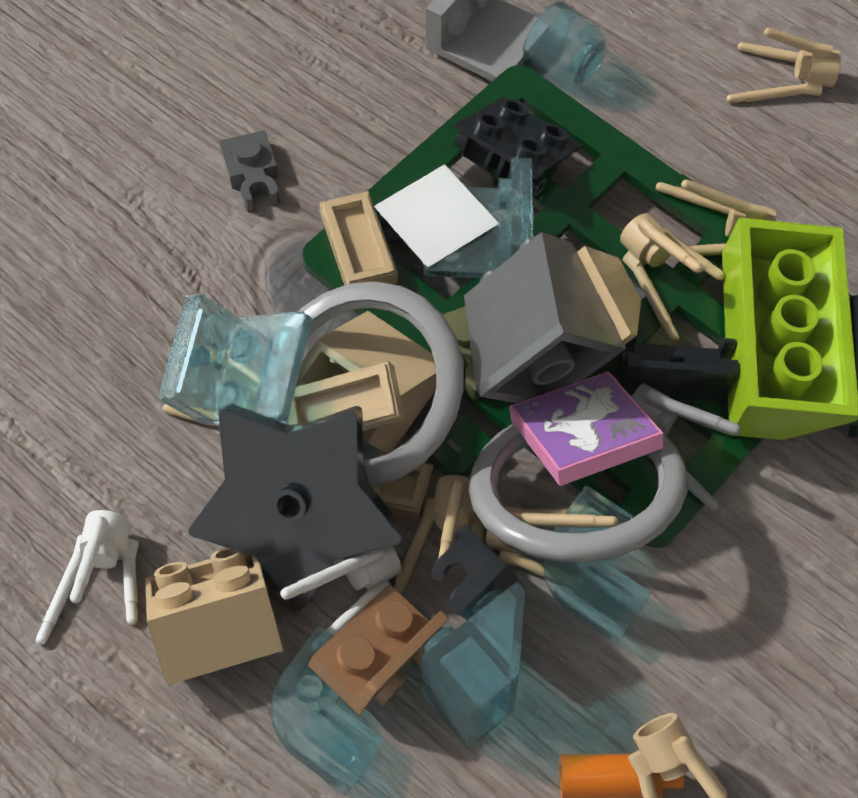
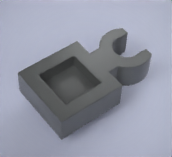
M263 130L219 141L232 189L241 187L242 202L246 211H254L252 199L258 194L268 195L272 206L279 205L278 188L274 180L279 178L278 170L266 131Z

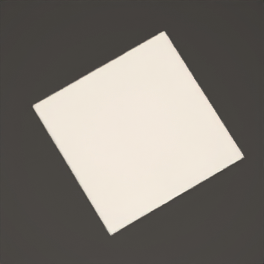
M445 164L374 206L427 268L499 224Z

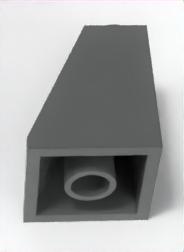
M544 232L525 240L519 246L518 252L501 266L486 272L481 277L480 283L464 295L475 384L480 397L519 403L586 379L626 349L573 243Z

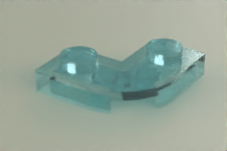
M587 485L565 513L615 516L618 518V525L633 518V515ZM555 527L553 531L559 533H588L609 528ZM544 559V577L556 601L568 612L615 644L620 642L651 595L650 591L606 563V559L587 563L555 562Z
M319 625L278 681L271 700V720L279 741L294 758L341 793L347 795L384 742V739L337 706L336 703L340 697L307 666L312 656L333 637L331 633Z

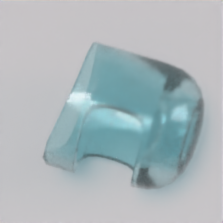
M560 1L549 6L536 20L526 37L523 56L557 82L568 86L577 85L589 79L601 65L606 52V38L595 23L580 14L567 2Z

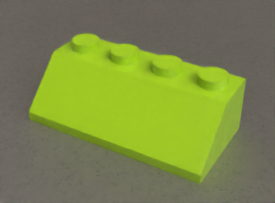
M739 217L722 251V266L725 274L723 279L725 338L736 339L730 360H738L739 374L728 395L729 421L741 427V432L734 436L785 440L855 422L858 419V390L843 228Z

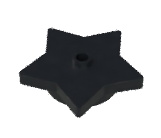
M231 403L219 411L218 417L225 480L188 531L191 536L255 556L280 592L285 587L297 583L299 580L331 567L336 559L394 546L402 542L407 532L405 527L370 486L363 465V411L361 407L354 406L305 424L292 425L282 423ZM291 496H293L294 498H296L299 503L295 502V501L291 498ZM317 588L287 599V602L295 612H300Z

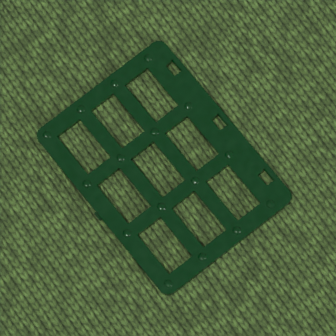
M522 65L511 66L502 72L367 190L373 206L444 164L448 168L452 167L463 157L459 154L460 149L454 145L455 139L460 132L454 128L455 123L502 97L518 100L525 104L531 113L546 123H553L563 127L569 133V137L583 144L581 149L596 159L566 189L545 174L541 175L546 179V184L537 196L531 193L523 195L520 191L505 183L508 175L503 180H499L541 212L508 243L488 230L462 246L460 249L483 267L448 300L392 257L398 273V281L394 285L405 287L423 296L442 314L465 307L464 295L480 283L481 277L486 272L501 266L518 252L519 246L525 240L541 232L561 238L568 231L588 247L618 257L628 276L639 284L634 272L622 261L625 254L629 251L620 242L622 231L591 209L622 178L704 236L696 245L725 244L729 239V236L725 235L728 214L696 205L656 190V184L659 182L682 188V181H692L683 173L679 174L534 70ZM497 167L492 172H490V174L494 177ZM374 207L381 228H383L388 222ZM324 228L304 246L302 258L305 270L331 291L344 286ZM722 255L703 256L716 267L722 264ZM680 261L673 268L665 262L657 267L645 264L644 268L670 317L677 312L720 344L722 338H725L724 305L699 288L711 275L705 271L696 273ZM646 296L641 300L636 343L646 344L662 327ZM354 309L360 315L366 311L371 312L432 353L422 333L407 319L391 311L381 309ZM619 354L586 379L608 371L614 377L619 372ZM464 388L462 397L502 430L513 424L511 422L509 406L516 403L485 397L472 400ZM673 398V400L729 421L728 410L716 401ZM681 418L708 439L685 464L687 472L713 497L763 438L727 435ZM529 445L525 447L528 451H530L533 455L537 457V455L534 453V451ZM643 455L575 480L569 484L600 509H603L609 516L618 518L619 524H622L646 510L653 502L658 490V472L654 462ZM604 473L629 492L623 498L621 504L595 484ZM688 490L681 510L662 534L646 545L653 548H662L670 545L705 504Z

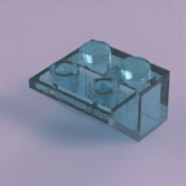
M518 582L503 593L496 589L486 594L473 607L470 619L456 630L452 626H447L436 633L425 645V654L421 656L423 697L467 749L476 744L514 711L520 670L525 589Z

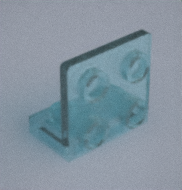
M511 157L508 178H499L498 188L466 187L499 224L427 268L424 264V274L426 276L481 278L489 270L501 266L518 252L519 246L525 240L533 237L532 158Z
M204 294L186 295L157 399L203 425L219 424V411L230 403L277 421H286L290 414L312 317L304 311L238 318Z

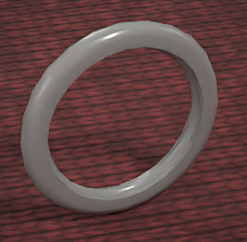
M377 281L347 284L321 294L302 307L284 326L272 347L263 383V406L266 416L288 424L283 391L289 389V378L295 358L304 342L319 326L336 315L354 309L365 308L391 311L413 324L422 333L432 350L436 365V391L432 407L422 426L405 444L389 454L371 460H363L368 481L372 488L402 478L422 465L445 440L457 418L464 391V362L457 337L444 315L423 296L399 285Z
M514 424L500 431L483 447L471 470L468 488L472 508L482 524L506 546L528 556L545 560L587 563L616 558L643 547L662 534L681 510L688 492L687 469L678 449L663 433V448L647 454L654 462L658 472V490L653 502L646 510L627 522L605 530L588 533H559L539 529L518 520L510 514L499 498L497 482L502 466L515 453L529 445Z

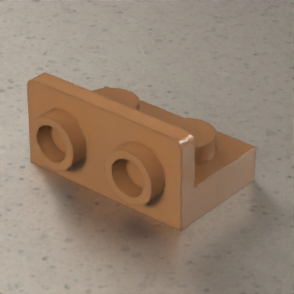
M389 583L312 656L307 666L360 715L375 699L382 706H385L408 681L402 672L412 662L422 668L445 643L438 634L450 618L440 610L429 621Z

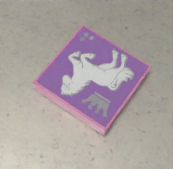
M609 371L509 406L511 422L559 486L663 448V432Z

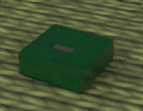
M458 410L457 418L445 440L428 459L446 476L459 475L467 477L471 474L473 465L483 447L491 438Z

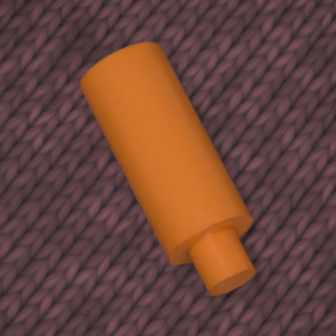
M560 754V798H643L638 776L628 760L631 754ZM652 773L658 798H662L663 789L684 788V775L674 780L664 781L659 773Z

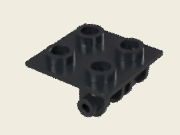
M506 97L498 99L454 125V128L460 131L454 142V145L460 149L459 154L478 166H483V169L488 173L497 167L495 177L503 180L508 175L505 183L520 191L523 195L529 193L534 196L539 195L546 184V179L541 175L579 151L583 144L569 137V133L563 127L553 123H546L530 113L528 107L522 102L515 99H507Z

